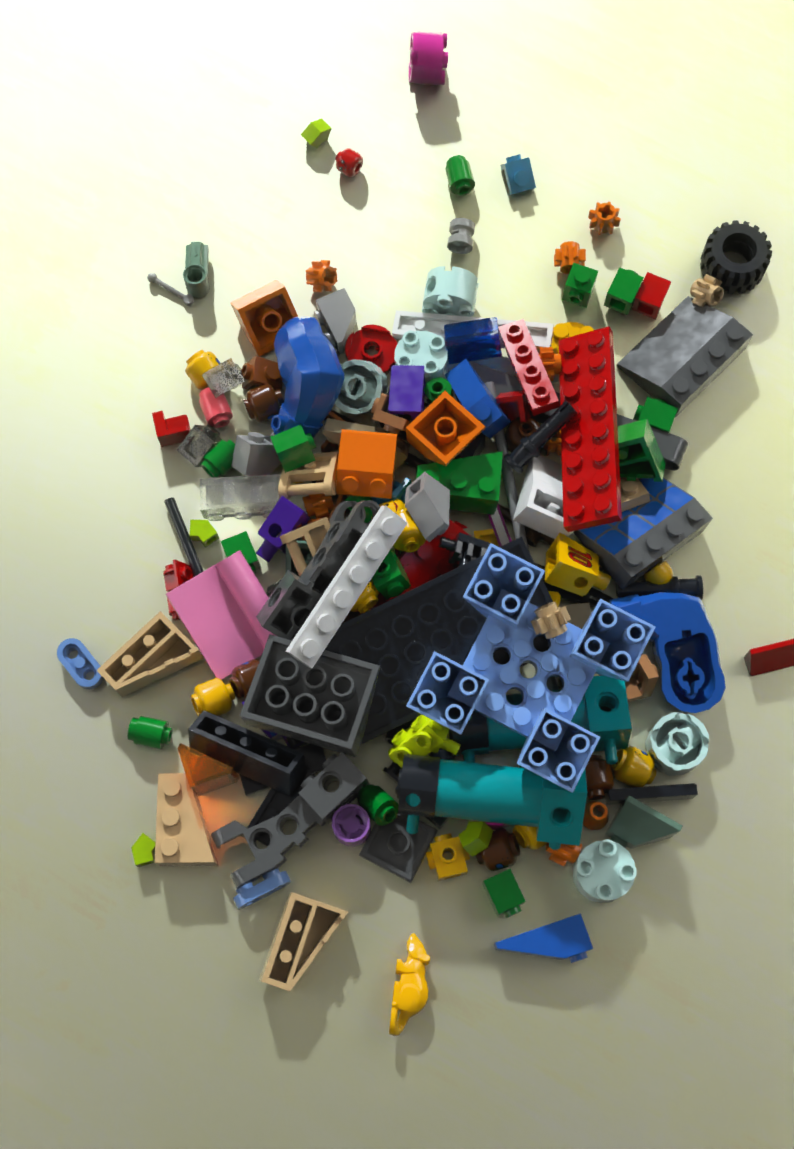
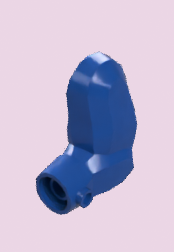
M294 317L279 329L274 341L278 368L286 390L284 403L281 405L279 414L274 415L271 420V428L276 435L301 424L305 435L311 433L314 439L323 426L322 422L332 410L340 394L345 375L336 351L323 334L319 322L314 317Z
M659 592L645 596L635 594L609 599L608 603L655 626L649 641L653 643L654 657L660 668L661 687L667 702L681 711L698 713L711 709L721 700L726 686L720 664L718 642L703 602L699 597L683 593Z

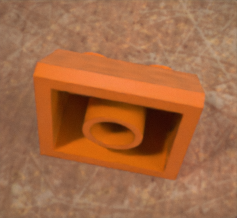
M278 280L230 303L241 328L258 356L275 349L274 341L279 329L290 319L298 317L286 287Z
M444 391L406 427L407 441L426 459L447 466L485 429V426L450 394Z
M342 429L337 465L336 494L391 499L395 476L397 434Z

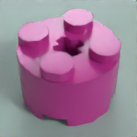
M411 32L408 82L420 85L445 84V70H442V68H447L448 52L443 51L447 48V33Z

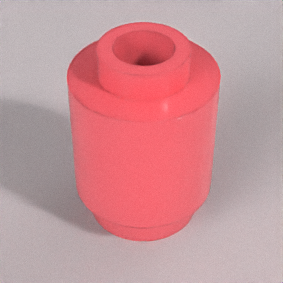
M211 386L202 390L199 393V404L207 424L215 428H222L228 425L233 414L224 392L220 391L217 386Z

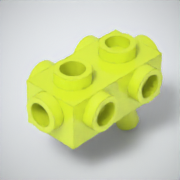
M421 714L414 720L411 727L406 730L402 729L392 739L393 747L388 750V756L402 768L404 754L426 756L430 752L437 753L441 748L456 755L461 744L446 738L449 728Z

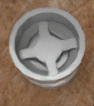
M466 218L451 220L449 226L451 236L448 237L447 248L457 254L471 252L473 249V239L471 237L475 232V223Z

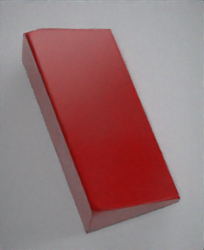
M794 639L750 649L744 656L749 675L755 676L794 666Z

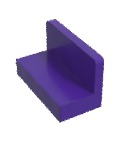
M393 365L391 367L388 412L390 414L411 415L412 422L424 411V389L426 384L424 366Z

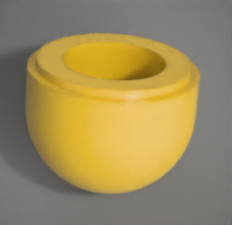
M662 561L644 574L643 577L646 581L653 584H666L673 578V572L667 561Z

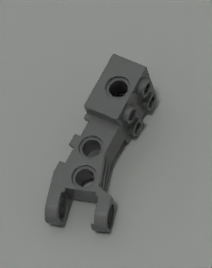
M371 500L360 502L344 501L336 507L329 520L330 528L304 572L299 577L288 570L256 616L263 628L278 637L288 640L294 639L371 523V521L364 523L366 518L364 507L371 509L373 514L372 521L380 509L376 502ZM348 507H352L353 509L351 510L349 516L345 519V510Z
M343 752L338 756L336 754L331 755L323 763L324 769L317 776L312 774L306 778L300 785L303 788L299 792L300 795L279 815L250 828H246L239 822L233 821L211 834L217 849H220L222 844L239 836L245 837L256 859L230 874L236 889L262 878L263 875L274 869H279L287 861L284 855L295 845L301 848L309 841L306 836L307 833L317 824L323 827L332 822L335 811L341 806L351 804L358 797L360 790L370 784L367 778ZM339 781V788L336 791L327 792V787L331 782ZM287 820H295L297 823L296 831L292 835H285L282 829L283 824ZM267 833L270 836V844L265 849H259L256 844L259 835Z

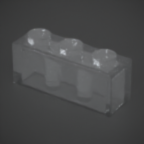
M281 474L200 479V511L203 518L209 521H222L228 517H235L238 520H247L252 516L267 518L280 499L278 485Z

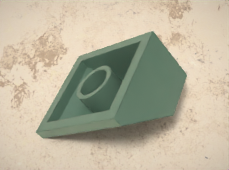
M628 796L621 803L605 835L611 837L610 840L619 843L624 848L632 849L669 839L680 832L683 825Z

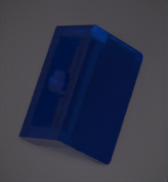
M497 317L444 325L446 350H448L449 364L460 363L465 358L468 361L502 357Z

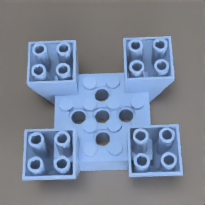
M490 543L462 597L487 618L463 666L434 651L406 706L460 735L473 711L526 738L516 764L573 793L600 736L571 722L594 674L626 682L629 681L655 626L600 599L582 629L568 622L565 624L567 631L559 636L546 639L545 634L540 633L536 635L531 621L537 617L534 610L539 607L529 601L545 570ZM536 637H544L549 643L548 650L544 652L536 650L533 640ZM499 649L505 650L509 655V662L503 665L496 663L493 659V653ZM523 663L532 664L536 670L535 676L533 678L523 677L520 673V665ZM554 676L561 680L562 689L559 692H552L548 689L547 679ZM516 689L522 694V702L519 705H512L507 701L506 693L508 690Z

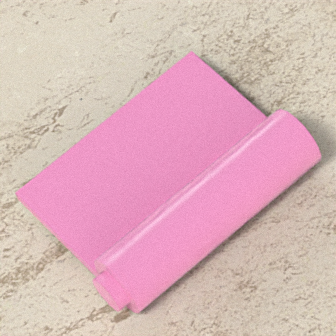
M240 550L166 593L167 598L214 676L221 680L232 674V670L235 667L261 656L269 634L276 636L263 628L256 618L269 598Z

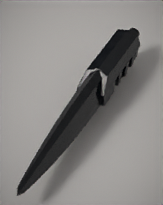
M459 532L454 540L442 536L438 547L449 550L448 563L454 564L455 561H459V567L484 555L490 543ZM535 563L537 567L545 570V566ZM545 572L542 576L547 590L559 592L561 598L577 603H589L590 606L595 607L600 599L606 602L609 599H614L593 587L585 596H580L546 583Z

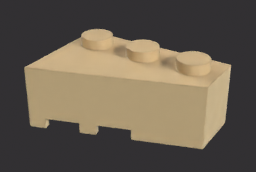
M160 611L99 667L97 672L121 697H124L203 659V656L188 638Z
M188 773L158 774L155 863L159 866H219L193 779Z
M293 892L289 893L259 981L291 991L320 949L331 937L334 930L348 914V911Z

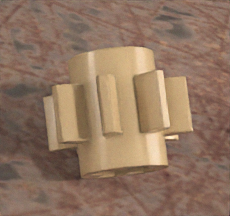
M705 274L704 279L698 278L695 280L690 290L691 296L694 297L692 303L703 307L705 304L708 306L718 305L724 295V290L720 287L722 281Z
M551 602L534 610L537 617L531 621L536 635L540 633L545 634L546 639H550L567 631L565 624L571 618L566 606L557 607L555 602Z

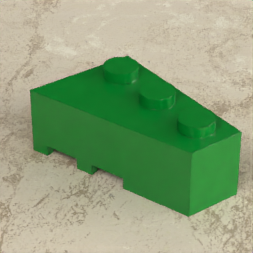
M648 419L617 426L620 477L627 478V481H636V478H654V482H663L666 463Z
M503 451L453 459L447 466L437 462L418 465L415 480L426 472L450 490L449 510L494 515L500 495Z

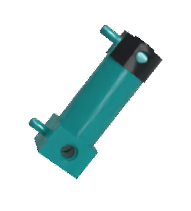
M603 675L593 676L571 722L600 736L593 752L605 751L606 763L610 765L618 762L616 750L628 747L632 731L625 681ZM550 690V691H552V692H559L560 690ZM506 694V699L512 705H519L522 702V694ZM473 711L461 735L449 729L450 740L461 744L457 754L454 756L463 755L464 762L475 763V755L489 754L490 751L522 749L526 740L525 737Z
M404 754L403 767L399 771L397 799H399L398 814L408 815L406 831L409 834H416L418 832L419 816L432 818L437 816L536 827L537 841L549 842V847L553 850L560 849L561 844L580 846L587 798L585 769L572 793L526 768L443 760L439 757Z

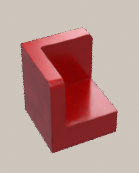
M647 272L635 297L632 310L656 320L670 288L671 281Z
M523 390L500 393L496 397V404L500 403L501 408L511 421L520 417V422L522 423L527 422L529 417H531L530 408Z
M163 411L152 413L157 438L161 447L193 440L187 415L166 419Z

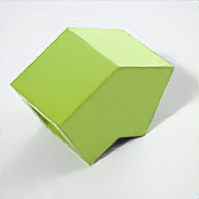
M321 118L310 122L301 133V136L310 145L318 148L322 142L328 141L332 128Z
M190 520V538L192 541H201L206 548L219 539L218 533L208 520Z
M469 821L466 830L458 835L462 847L473 857L488 848L493 830L483 821Z
M142 833L131 847L135 866L137 867L155 863V841Z

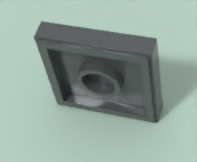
M397 814L395 820L387 825L380 826L375 823L359 856L412 883L438 830L419 820L418 832L416 834H409L406 831L408 815Z

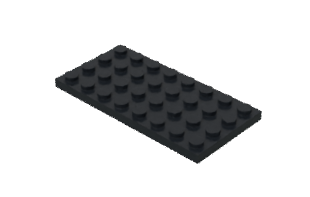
M522 537L500 547L535 565ZM484 555L342 623L325 648V650L380 666L366 729L361 741L362 744L421 715L406 705L434 651L463 666L487 619L462 598ZM542 578L529 601L538 607L553 602ZM536 637L533 640L536 650L540 652L548 650L549 643L544 637ZM499 649L493 653V659L496 663L503 665L509 662V655L505 650Z

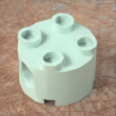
M445 266L431 269L427 275L422 312L472 317L475 311L479 283H477L478 278L470 271L460 267L452 266V271H445Z
M407 331L404 333L403 338L395 348V365L424 366L426 384L433 378L441 377L446 379L445 374L448 373L449 364L448 349L444 338L429 331Z
M354 359L340 364L345 376L335 405L342 411L351 414L371 412L375 399L377 397L380 398L382 393L387 394L388 379L386 374L380 367L370 361Z
M674 712L662 717L650 730L645 742L647 754L654 758V766L668 776L683 775L696 768L707 756L709 734L704 724L695 716Z
M609 839L595 841L586 846L573 865V881L579 893L588 900L599 903L612 902L625 895L632 887L637 874L634 860L629 851L619 843Z

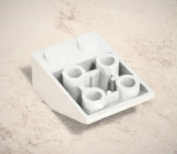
M540 455L538 458L534 457L528 463L513 520L554 539L559 533L568 537L574 531L567 532L563 525L562 464Z

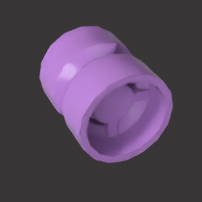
M346 804L336 810L332 817V829L336 839L347 847L362 845L371 833L368 813L361 806Z

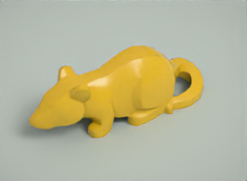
M415 933L411 934L407 941L408 957L406 962L403 963L401 959H397L395 974L401 976L400 982L395 981L389 1028V1034L393 1036L400 1035L409 1018L418 1014L425 1007L428 1000L425 965L429 964L430 956L426 954L422 942Z

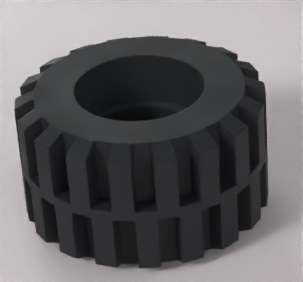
M733 220L731 224L725 222L722 223L720 228L717 226L712 234L709 235L701 255L700 269H704L703 277L707 274L722 281L720 287L728 290L727 294H733L734 291L742 294L745 293L746 288L749 291L754 289L755 285H758L762 280L772 257V250H770L772 245L770 241H766V233H760V228L756 225L754 227L749 226L750 222L744 221L743 224H739L738 220ZM730 251L740 253L746 258L747 263H734L724 253Z

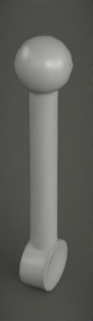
M155 273L148 274L147 279L150 283H157L183 299L185 305H193L194 298L192 295H184L158 279Z

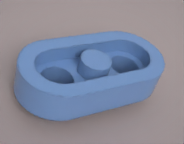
M69 638L60 643L57 649V657L77 684L84 689L97 688L104 679L97 672V669L101 666L84 644L75 638ZM72 651H78L76 658H69V654ZM88 672H94V677L91 680H86Z
M277 868L263 875L264 881L254 886L250 882L236 890L238 895L233 898L238 910L289 885L291 880L287 872H280Z

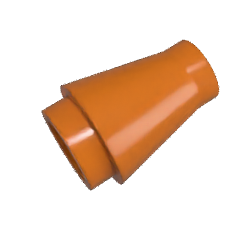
M598 801L586 803L583 825L591 830L604 828L609 821V812L606 805ZM594 808H597L598 812L602 813L601 817L593 814Z

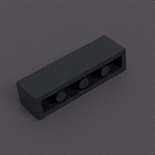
M205 710L188 729L191 753L288 796H291L305 776L304 753Z

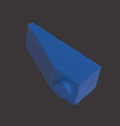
M466 358L445 374L462 406L485 426V429L481 432L482 434L492 438L511 423V420L501 406L496 404V399Z
M581 913L494 943L495 950L558 960L569 958L571 963L588 958L586 952L593 949Z

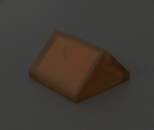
M179 744L177 749L189 786L198 796L238 782L240 777L232 767L184 744Z

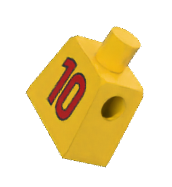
M559 533L546 552L545 582L580 596H585L592 586L604 591L609 585L611 576L599 570V556L566 535Z

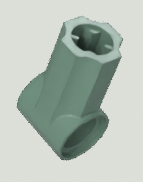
M198 241L186 245L183 278L187 293L192 295L193 298H202L208 294L210 289L208 282L209 246Z

